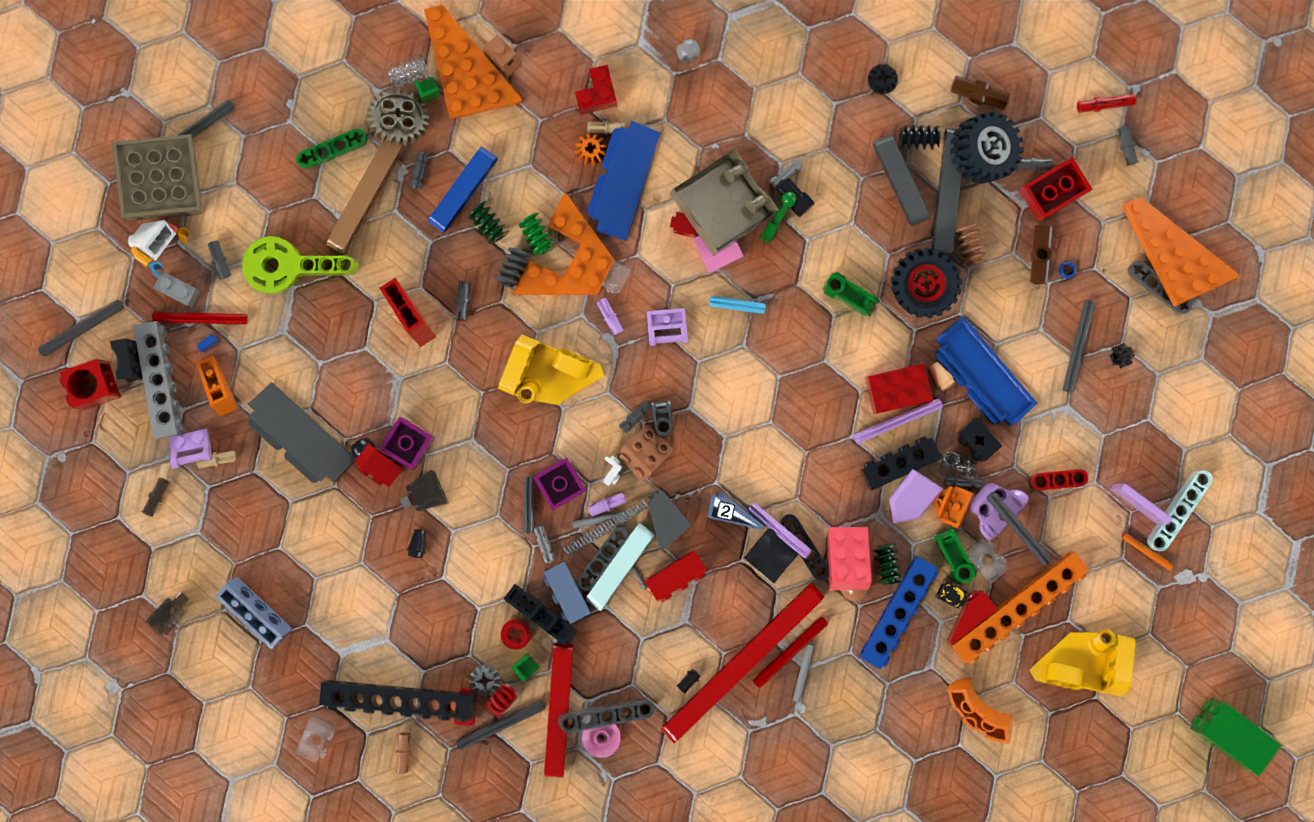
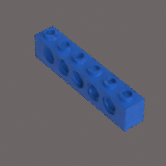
M914 556L901 579L902 582L898 584L858 656L879 669L882 666L886 667L890 660L889 654L891 650H895L900 642L898 638L901 632H906L909 626V618L918 611V602L927 595V586L936 579L938 574L936 572L937 567L918 556ZM920 574L923 577V581L921 584L916 585L914 577ZM911 591L913 599L907 602L904 599V595L906 592ZM898 608L904 610V615L901 618L895 617V611ZM888 625H893L895 629L891 635H887L885 632ZM878 642H884L885 649L881 652L876 651V644Z

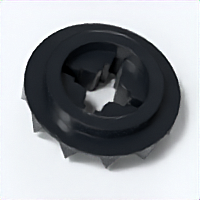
M879 64L869 72L868 84L874 92L888 94L896 88L898 75L889 64ZM881 73H883L885 77H890L885 81V86L882 80H877L881 77Z

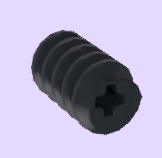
M905 125L903 130L900 128V149H903L904 144H907L908 150L911 149L912 144L915 145L916 150H918L920 144H922L923 150L926 149L927 144L930 145L931 150H933L935 144L939 148V126L936 125L932 129L928 125L925 130L924 126L920 125L917 130L915 125H912L911 129H909L908 125Z

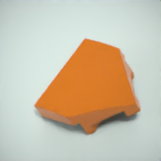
M950 486L942 490L933 501L937 518H940V521L960 529L975 494L958 486Z

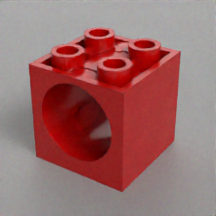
M94 359L59 371L61 375L59 378L60 383L67 393L66 401L73 409L87 410L121 398L109 361ZM90 373L95 375L97 379V388L94 394L87 398V396L82 394L81 382Z

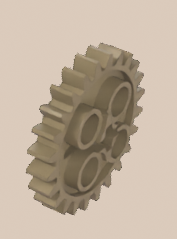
M389 89L388 94L382 91L381 97L376 94L375 100H370V106L367 107L366 119H368L367 126H370V132H375V138L382 137L381 142L387 139L389 140V145L395 142L397 147L400 142L404 146L407 145V141L414 144V140H420L421 135H425V130L428 128L429 116H427L428 109H424L425 103H420V97L414 99V93L408 96L407 90H404L403 94L400 93L399 89L396 90V93Z

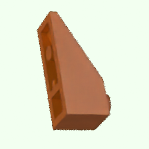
M212 354L196 362L210 406L222 417L238 409L233 393L215 356Z

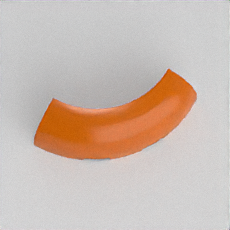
M963 678L952 682L948 686L949 699L953 709L957 710L962 717V721L973 731L976 729L985 734V737L988 739L1010 744L1012 714L999 712L985 704L975 692L971 678Z

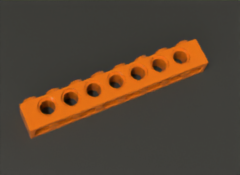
M1070 551L999 605L997 611L953 645L950 644V646L963 663L973 664L980 658L978 655L993 649L995 642L999 639L1001 641L1006 639L1012 629H1018L1023 626L1025 619L1029 616H1036L1041 611L1040 608L1045 604L1048 606L1056 600L1055 596L1070 590L1072 583L1083 580L1086 577L1085 573L1089 569L1076 552ZM1064 569H1068L1070 572L1067 579L1062 577ZM1050 580L1054 582V588L1051 591L1047 589V583ZM1035 592L1039 594L1037 602H1033L1031 599L1032 594ZM1019 604L1024 606V611L1021 614L1016 612V607ZM1007 615L1009 618V622L1007 625L1003 626L1001 624V618ZM992 627L994 630V634L991 637H987L985 634L986 629ZM973 639H977L979 642L978 647L975 649L970 647V642Z

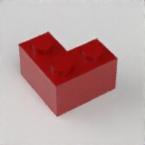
M608 64L590 68L589 72L593 87L575 92L580 115L617 107Z

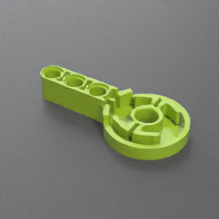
M267 236L256 240L248 247L243 257L242 269L245 279L250 286L262 293L273 295L287 291L295 283L297 284L303 276L354 275L359 269V264L349 256H301L298 249L288 241L275 236ZM272 259H276L279 264L278 269L274 273H270L267 270V264ZM313 261V268L311 270H308V263ZM332 261V268L326 270V264ZM350 261L351 267L345 270V263Z

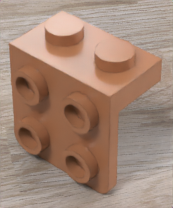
M645 425L616 455L623 464L633 471L637 478L644 481L673 452V449L650 425Z

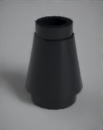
M414 529L407 548L408 556L423 558V555L426 554V531Z

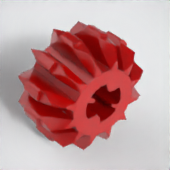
M503 684L487 701L486 708L492 715L500 717L516 701L518 693L515 692L513 687Z

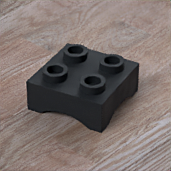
M126 338L110 341L111 348L114 350L118 362L115 372L116 379L127 380V382L143 379L136 341Z
M767 529L744 559L771 582L775 583L799 554L770 529Z

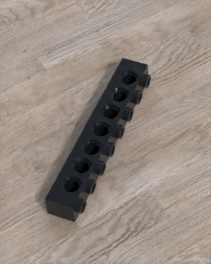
M326 680L321 682L319 705L326 706L325 709L337 710V707H342L344 711L349 712L363 709V713L382 711L381 714L393 715V712L400 713V716L412 717V714H417L419 718L423 719L438 716V720L457 718L458 722H469V719L475 717L477 693ZM340 691L345 695L344 701L339 698ZM358 693L363 695L362 703L357 699ZM377 695H380L382 698L381 705L376 702ZM395 697H399V698H400V700H401V705H400V706H397V705L395 704V701H394V700H395ZM415 698L420 701L419 708H416L413 704ZM433 700H436L439 703L438 710L433 708ZM452 702L457 703V705H458V710H457V712H455V711L452 710V708H451V703H452Z

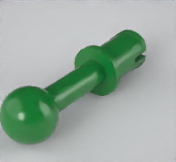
M793 192L783 194L782 205L772 222L767 221L768 225L759 237L765 240V242L771 243L778 229H781L778 225L789 207L796 204L797 197Z

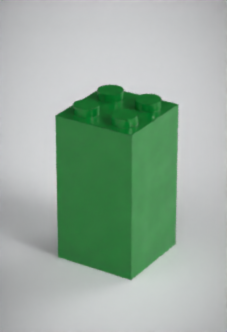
M1215 698L1207 700L1202 707V712L1191 721L1192 725L1189 729L1241 768L1260 777L1282 745L1227 703Z

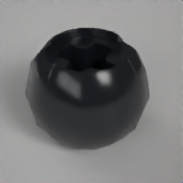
M369 438L355 441V444L351 447V453L354 458L357 459L368 443L375 447L373 441Z

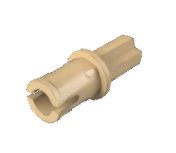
M608 120L606 122H588L587 132L602 133L607 136V134H612L616 128H625V122H608Z
M235 451L218 454L213 452L212 460L196 462L199 469L210 466L219 467V464L236 461L237 457Z

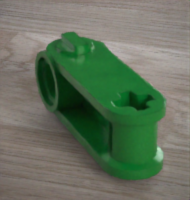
M838 272L832 273L824 283V294L832 299L836 298L864 316L870 317L872 309L880 300L846 280V277ZM832 280L839 283L838 290L831 288L830 282Z
M949 527L947 531L939 535H933L951 571L950 576L954 584L961 585L971 582L978 572L973 563H970L953 528ZM962 568H966L968 571V575L964 579L959 575V571Z

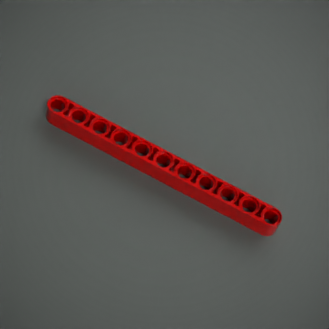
M812 583L807 585L683 705L660 730L673 743H676L794 629L825 596Z

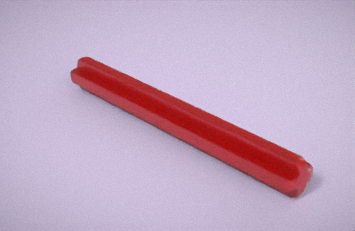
M153 312L152 321L160 323L246 325L248 323V315Z
M823 617L814 622L753 680L754 684L761 688L828 625V622Z

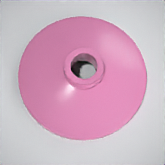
M616 725L583 730V746L594 757H608L620 745L621 735ZM598 735H603L604 740L602 742L597 740Z

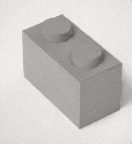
M163 271L153 287L191 308H194L202 293L199 289Z

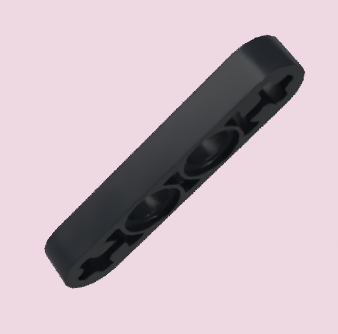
M792 514L784 515L781 519V525L791 532V527L784 525L786 523L785 519H794L795 522L792 523L794 528L796 529L799 526L800 530L795 531L793 535L803 534L805 536L804 544L816 554L815 559L812 561H808L800 555L815 579L825 580L829 576V568L799 520ZM820 559L821 562L817 564L820 568H825L824 576L816 575L817 568L815 566L811 568L810 564L816 563Z

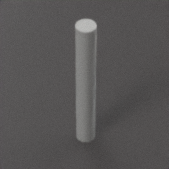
M622 512L575 520L572 521L574 529L606 523V521L610 522L609 519L613 521L612 517L617 520L616 515L621 520L619 513L624 519L625 517Z
M810 644L806 645L793 696V701L796 702L801 700L814 646Z

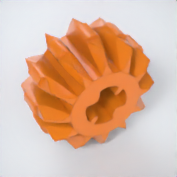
M587 133L586 140L580 137L581 143L575 144V147L578 148L575 151V155H580L578 157L579 162L585 159L584 165L587 166L589 161H591L592 166H595V160L601 163L602 159L600 156L605 157L606 152L603 150L607 149V145H601L604 139L600 138L597 140V134L590 138V134ZM589 146L593 147V153L587 151Z

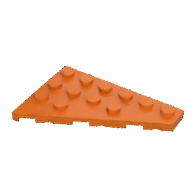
M443 5L424 9L450 120L522 103V99Z
M1142 197L1122 205L1174 307L1239 277L1237 272Z

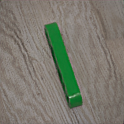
M361 129L351 130L298 153L296 161L301 168L311 169L365 146L368 140L367 135ZM356 134L363 136L361 138V142L359 143L357 142V140L352 141L351 143L353 144V146L351 147L349 141L346 139L349 137L350 140H353L356 138ZM341 140L345 141V149L337 150L336 143ZM321 148L328 149V155L324 158L318 155ZM312 152H314L315 157L318 159L315 161L314 158L308 160V164L301 162L304 160L303 156L313 157Z

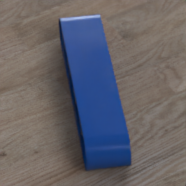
M480 147L433 211L428 222L445 233L491 171L498 157L484 147Z

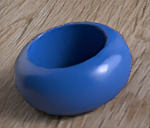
M1069 261L1063 262L1059 267V274L1065 279H1071L1077 272L1075 264ZM1065 265H1069L1072 268L1071 275H1066L1063 272Z

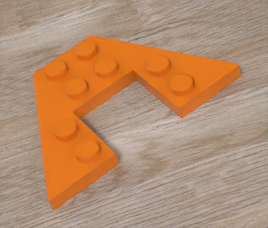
M564 193L547 227L581 245L564 277L529 260L512 293L515 296L598 295L615 263L614 258L569 196Z

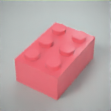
M829 527L827 546L830 590H869L871 585L868 527Z

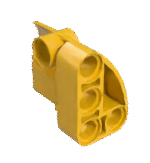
M522 334L512 349L498 389L517 396L523 403L537 401L559 405L605 375L602 365L566 349H556ZM524 389L530 390L532 395H527Z
M1104 629L1100 632H1071L1029 671L1035 681L1073 690L1087 689L1122 697L1130 690L1132 684L1135 639L1114 634L1109 629ZM1101 637L1105 638L1107 643H1104Z

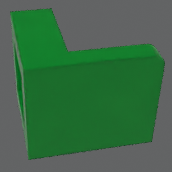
M433 77L420 83L418 80L414 81L424 103L441 96Z
M527 653L513 664L511 668L524 682L540 667Z

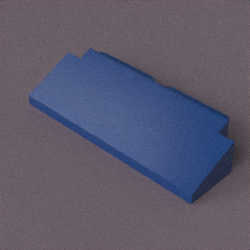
M632 120L629 129L621 127L620 129L616 128L613 130L602 164L607 172L606 175H599L588 207V214L592 216V219L599 221L597 226L598 233L624 241L627 240L660 132Z
M964 316L935 339L941 346L935 351L936 359L954 377L953 379L959 386L965 387L968 390L967 395L992 424H999L1004 420L1011 426L1021 420L1037 404L1035 399Z

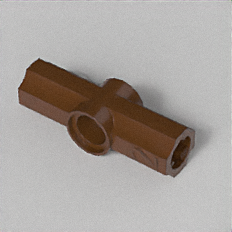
M955 76L950 90L951 93L969 98V101L978 105L987 104L1002 110L1006 108L1010 98V93L992 88L989 83L984 81L974 82L960 76Z
M1035 226L1033 251L1030 255L1032 260L1030 283L1048 284L1049 261L1052 256L1051 226ZM1038 250H1041V251L1044 252V254H1045V258H1044V259H1040V258L1038 257V255H1037Z

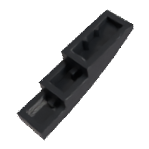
M516 584L513 585L503 598L566 647L578 633L576 629Z

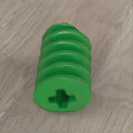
M539 213L529 215L518 225L521 229L525 228L522 234L528 235L525 240L526 242H531L529 248L534 249L532 253L535 256L546 254L556 248V246H549L553 241L552 239L546 240L549 232H542L546 226H539L542 219H535Z

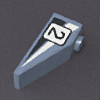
M716 492V495H711L707 512L708 518L764 530L765 526L732 499L727 498L728 494Z

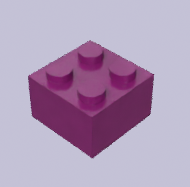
M399 416L379 450L408 468L416 470L435 437Z
M568 458L561 460L533 477L552 511L587 491Z

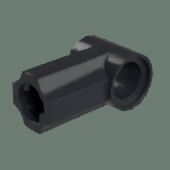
M789 178L776 189L782 196L786 192H793L796 195L797 202L790 208L799 217H802L815 205L810 196L802 192Z

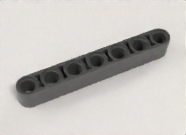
M946 128L943 140L931 249L939 250L951 259L962 172L959 173L956 169L959 167L958 163L953 164L952 159L956 158L955 154H950V149L954 148V144H950L951 139L957 137L953 134L956 129Z

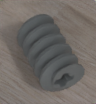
M509 247L508 251L511 255L505 254V258L508 261L501 262L504 267L498 268V272L501 275H495L494 278L500 284L515 290L511 284H518L514 278L521 277L518 270H525L521 264H528L525 256L531 257V255L521 249Z

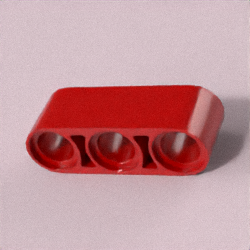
M1081 469L1035 473L1030 476L1029 485L1034 490L1081 487L1087 484L1089 477L1086 471ZM1076 473H1079L1081 475V481L1079 483H1076L1074 481V475ZM1057 475H1060L1062 477V483L1060 485H1057L1055 483V477ZM1039 476L1043 479L1041 487L1036 485V478Z

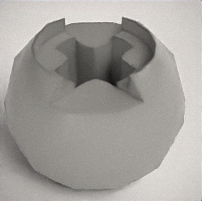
M693 39L684 40L682 44L677 46V56L682 62L693 61V58L699 57L700 46Z

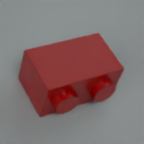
M369 443L354 461L359 466L358 471L365 476H368V474L373 476L372 480L380 486L385 484L390 487L403 470L397 462Z

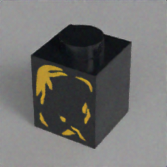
M943 580L935 598L959 609L960 606H964L967 600V591Z

